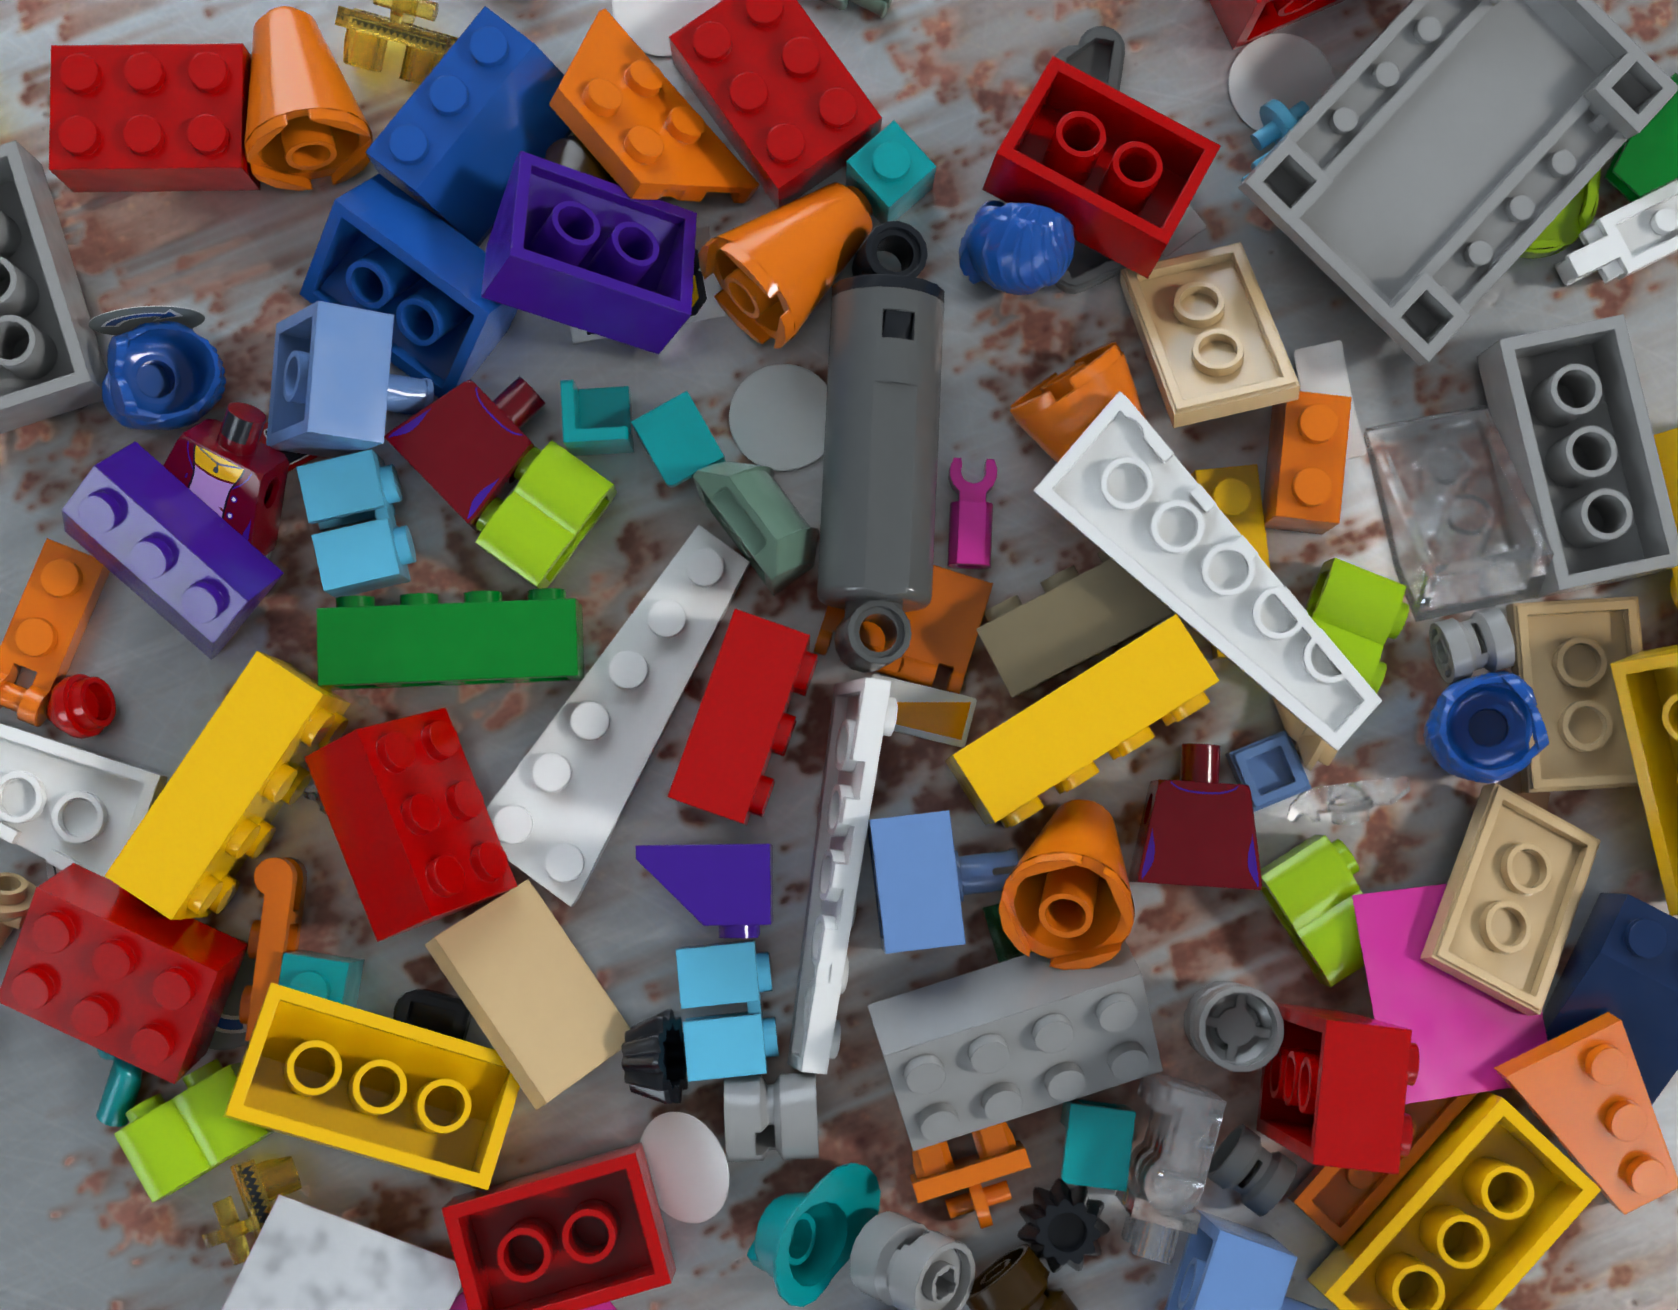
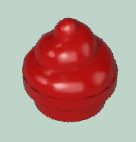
M76 674L64 678L53 688L51 698L48 701L46 716L59 730L64 731L71 737L84 739L100 734L104 727L113 721L116 714V702L111 688L104 680L99 677Z

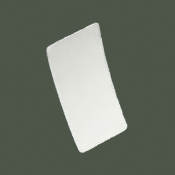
M1340 340L1304 347L1294 351L1300 391L1352 397L1343 344ZM1353 397L1351 399L1346 459L1364 456L1367 452Z

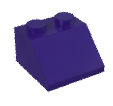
M772 844L636 845V860L703 926H719V938H758V935H760V925H771L773 923Z

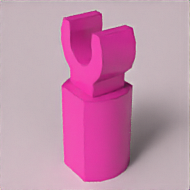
M954 457L949 468L948 480L951 488L958 494V501L950 503L948 567L954 569L991 568L993 504L986 502V494L991 491L996 481L997 466L994 459H987L984 465L983 480L978 483H970L963 478L961 473L962 458Z

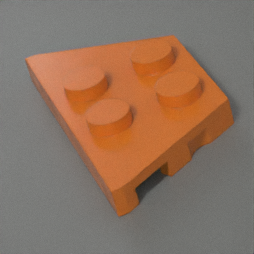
M606 8L600 10L555 91L549 106L631 199L658 200L661 197H672L679 201L701 202L707 192L730 193L734 203L749 201L760 184Z

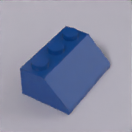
M484 6L365 153L379 174L479 247L492 231L515 159L519 152L524 151L545 159L546 151L550 145L558 139L568 137L572 133L570 128L549 106L564 74L531 40Z
M381 174L375 175L334 200L299 295L312 304L317 301L393 314L394 323L390 362L410 377L431 379L434 385V395L438 398L472 378L507 333L518 310L481 297L486 256L484 250Z

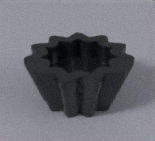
M666 1009L632 1026L630 1030L625 1032V1043L621 1046L623 1053L621 1066L625 1071V1083L629 1084L632 1093L664 1104H677L682 1101V1090L688 1089L684 1034L682 1033L681 1017H675L672 1009Z
M1060 1178L1055 1180L1050 1191L1041 1187H1034L1033 1203L1019 1208V1213L1026 1224L1018 1231L1017 1237L1031 1244L1030 1248L1040 1260L1046 1259L1053 1273L1058 1272L1065 1264H1068L1076 1271H1081L1085 1256L1098 1257L1101 1255L1102 1250L1098 1239L1110 1231L1109 1226L1099 1218L1104 1209V1202L1089 1199L1087 1186L1077 1185L1070 1189Z

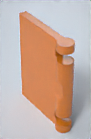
M933 565V586L930 604L926 608L917 611L904 612L910 621L912 632L908 649L902 657L875 672L907 682L932 687L938 665L953 669L946 691L960 694L978 635L976 629L981 625L993 583ZM827 606L813 652L824 656L827 654L833 632H836L837 626L845 617V610ZM869 621L862 622L859 630L862 643L871 651L882 652L885 646V635L882 629L875 623Z

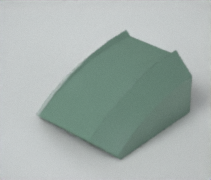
M721 462L697 470L693 474L700 499L743 556L750 561V565L773 596L814 567L819 530L808 525L775 481L774 471L771 467L739 462Z

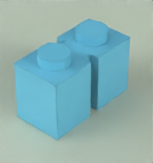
M372 449L297 466L308 523H318L319 529L322 531V533L311 536L323 591L336 598L410 582L407 564L416 562V552L408 526L398 527L396 525L394 503L402 501L403 496L395 466L393 464L385 466L384 460Z
M755 939L677 948L676 961L681 1009L747 1002L748 1011L685 1018L686 1021L682 1023L688 1082L767 1074V1057L779 1056L776 1018H763L761 992L773 991L769 952L757 953Z

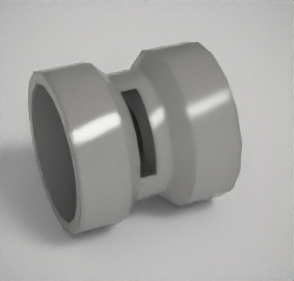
M1495 606L1474 612L1470 620L1458 622L1453 618H1449L1430 625L1429 641L1434 662L1440 675L1448 684L1470 678L1473 672L1478 669L1485 668L1490 672H1495L1514 665L1515 646L1513 636L1505 616Z

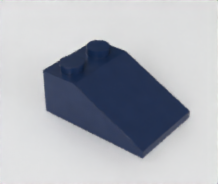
M1600 893L1543 1012L1547 1040L1556 1038L1606 1012L1613 1014L1622 1020L1649 1099L1653 1105L1678 1070V919L1629 894Z

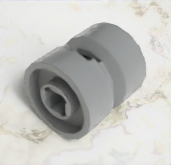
M1216 981L1202 987L1190 999L1184 1013V1031L1190 1046L1201 1057L1233 1072H1251L1266 1066L1278 1054L1284 1039V1021L1278 1006L1266 993L1236 982Z
M816 1073L779 1074L774 1084H767L761 1074L724 1078V1127L727 1162L763 1161L769 1150H776L783 1160L819 1158Z
M886 1211L875 1215L864 1225L857 1236L850 1255V1275L853 1284L861 1292L886 1305L895 1306L898 1310H962L974 1284L975 1261L972 1251L965 1244L938 1231L928 1230L923 1224L900 1213Z

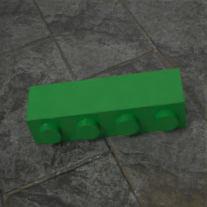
M565 589L528 590V600L503 601L502 592L470 591L464 593V603H439L438 594L410 593L400 595V605L375 606V597L341 596L336 597L335 608H316L318 686L331 691L582 681L584 678L582 605L576 598L566 599Z

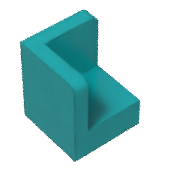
M560 380L563 443L572 455L588 456L634 453L633 425L631 423V391L629 386L578 389L574 380Z
M688 391L631 421L636 435L647 454L652 458L668 487H676L692 478L697 470L713 464L726 462L724 454Z
M1079 1098L1063 1103L1061 1123L1066 1127L1061 1179L1067 1184L1127 1192L1136 1111L1128 1105Z

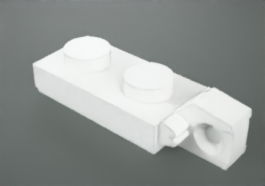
M1678 180L1599 218L1590 225V228L1581 232L1578 236L1584 247L1568 254L1564 260L1554 265L1565 287L1597 271L1605 284L1616 278L1621 280L1677 252Z

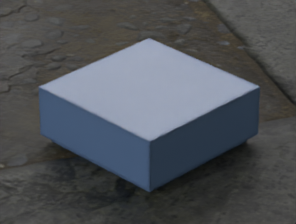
M1286 730L1225 754L1236 783L1249 785L1253 812L1312 789L1291 737Z

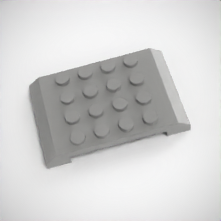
M1411 0L1258 163L1238 188L1421 366L1429 363L1471 317L1469 311L1623 143L1640 133L1678 91V85L1593 0Z

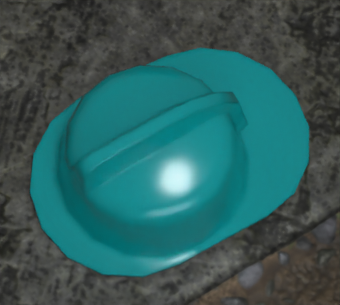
M851 1162L836 1167L822 1178L810 1192H789L774 1198L765 1208L758 1222L755 1240L748 1249L747 1257L754 1266L767 1272L774 1279L778 1295L788 1305L804 1307L816 1301L828 1287L837 1272L850 1259L854 1242L860 1231L879 1212L881 1191L877 1176L866 1165Z

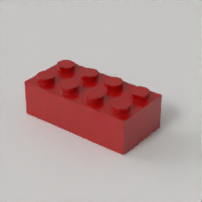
M1275 1003L1284 1021V1039L1278 1054L1266 1066L1262 1067L1256 1130L1313 1165L1399 1175L1400 1157H1407L1409 1155L1413 1139L1412 1118L1409 1114H1404L1407 1085L1413 1086L1415 1084L1420 1062L1418 1045L1411 1043L1412 1030L1342 1010Z

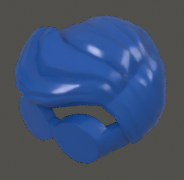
M989 200L978 208L972 223L966 229L964 237L961 238L958 252L960 268L973 284L985 281L994 289L1014 295L1033 294L1043 287L1056 284L1066 272L1074 256V226L1063 214L1049 207L1031 203H1007L1005 205L1000 201Z
M172 321L144 323L131 331L113 336L110 340L107 352L108 371L102 382V400L110 415L124 427L135 430H177L186 428L198 422L206 415L224 394L226 384L223 361L217 354V349L207 339L185 325Z
M1505 670L1461 679L1447 686L1438 697L1435 706L1429 711V717L1424 726L1423 734L1428 751L1442 769L1456 777L1487 784L1511 778L1532 762V758L1549 745L1548 734L1537 708L1533 689L1520 676ZM1533 733L1535 744L1530 748L1529 742Z

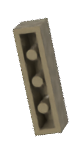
M1101 550L1097 553L1102 562L1098 566L1079 575L1073 565L1052 575L1040 583L1045 593L1023 605L1018 595L1002 601L984 612L988 623L976 630L1012 698H1016L1169 619L1176 613Z

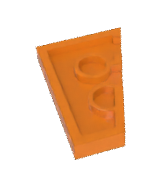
M1606 1012L1494 1067L1504 1081L1514 1088L1526 1102L1529 1110L1563 1145L1568 1151L1567 1154L1585 1175L1601 1189L1600 1192L1610 1204L1624 1215L1678 1188L1676 1171L1621 1019Z

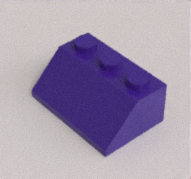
M520 151L515 159L487 243L481 297L659 354L691 316L697 213L659 199H631L617 184Z
M136 441L94 465L61 510L65 532L211 660L219 654L284 574Z

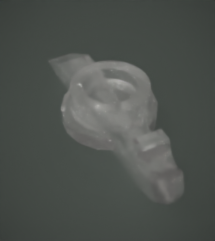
M1395 776L1317 786L1298 795L1290 804L1287 818L1294 823L1299 818L1307 816L1312 822H1320V814L1330 813L1331 823L1353 825L1364 823L1370 820L1369 809L1376 806L1392 805L1410 792V781L1406 776Z

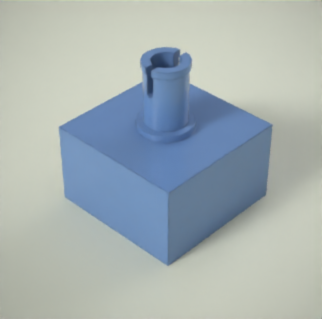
M317 301L276 323L266 445L276 450L327 458H336L361 452L384 444L386 411L415 415L433 403L434 385L431 379L390 374L393 314Z
M950 810L869 820L867 831L882 950L885 954L966 944L961 908L964 895L1002 891L1003 885L1010 873L994 875L992 871L996 868L1016 866L1019 862L1017 849L1010 848L1007 851L959 856L958 851L954 850Z
M1197 1209L1164 1310L1328 1309H1320L1285 1296L1298 1257L1275 1238L1264 1232Z

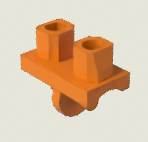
M1006 1122L972 1132L971 1135L977 1153L958 1160H952L947 1141L913 1151L911 1147L915 1173L909 1176L918 1203L967 1188L968 1193L945 1200L950 1219L975 1211L980 1229L992 1226L993 1221L988 1207L1011 1200L1012 1196L1006 1180L983 1188L981 1183L1031 1167L1025 1147L1020 1140L1015 1141L1013 1133Z

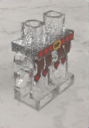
M1155 1073L1140 1079L1137 1094L1151 1107L1144 1140L1131 1153L1129 1168L1131 1179H1128L1127 1192L1116 1191L1115 1196L1127 1211L1121 1237L1124 1241L1131 1243L1130 1251L1132 1254L1172 1265L1180 1231L1197 1234L1201 1214L1195 1206L1198 1205L1204 1191L1227 1102L1205 1085Z

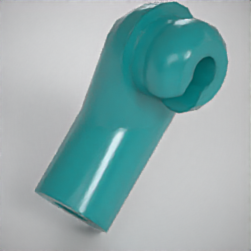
M97 1048L98 1055L105 1060H113V1064L96 1117L101 1123L108 1126H125L129 1122L125 1113L135 1106L141 1088L143 1069Z

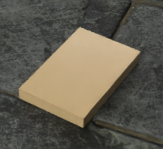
M1241 242L1160 260L1155 265L1148 279L1128 268L1120 270L1121 288L1173 428L1298 400L1300 384Z
M1638 596L1512 603L1507 605V622L1515 646V662L1511 667L1512 673L1520 676L1533 689L1537 708L1545 724L1549 739V745L1532 758V762L1520 771L1522 793L1639 787L1610 665L1643 651ZM1533 733L1529 742L1530 748L1535 744Z
M1497 783L1484 785L1420 959L1528 1016L1541 1015L1601 840Z
M527 879L517 885L518 887L509 890L441 932L426 943L425 947L534 1108L538 1110L622 1049V1044L625 1043V1032L630 1030V1027L535 887Z

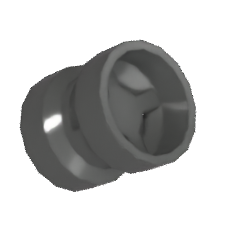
M1241 1124L1218 1147L1207 1166L1205 1176L1222 1189L1233 1188L1241 1194L1242 1204L1261 1217L1272 1210L1284 1196L1294 1180L1297 1164L1279 1151L1270 1153L1262 1147L1261 1137L1244 1124Z

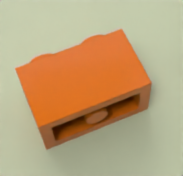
M1299 391L1298 400L1272 405L1262 504L1265 528L1322 535L1340 523L1352 397Z

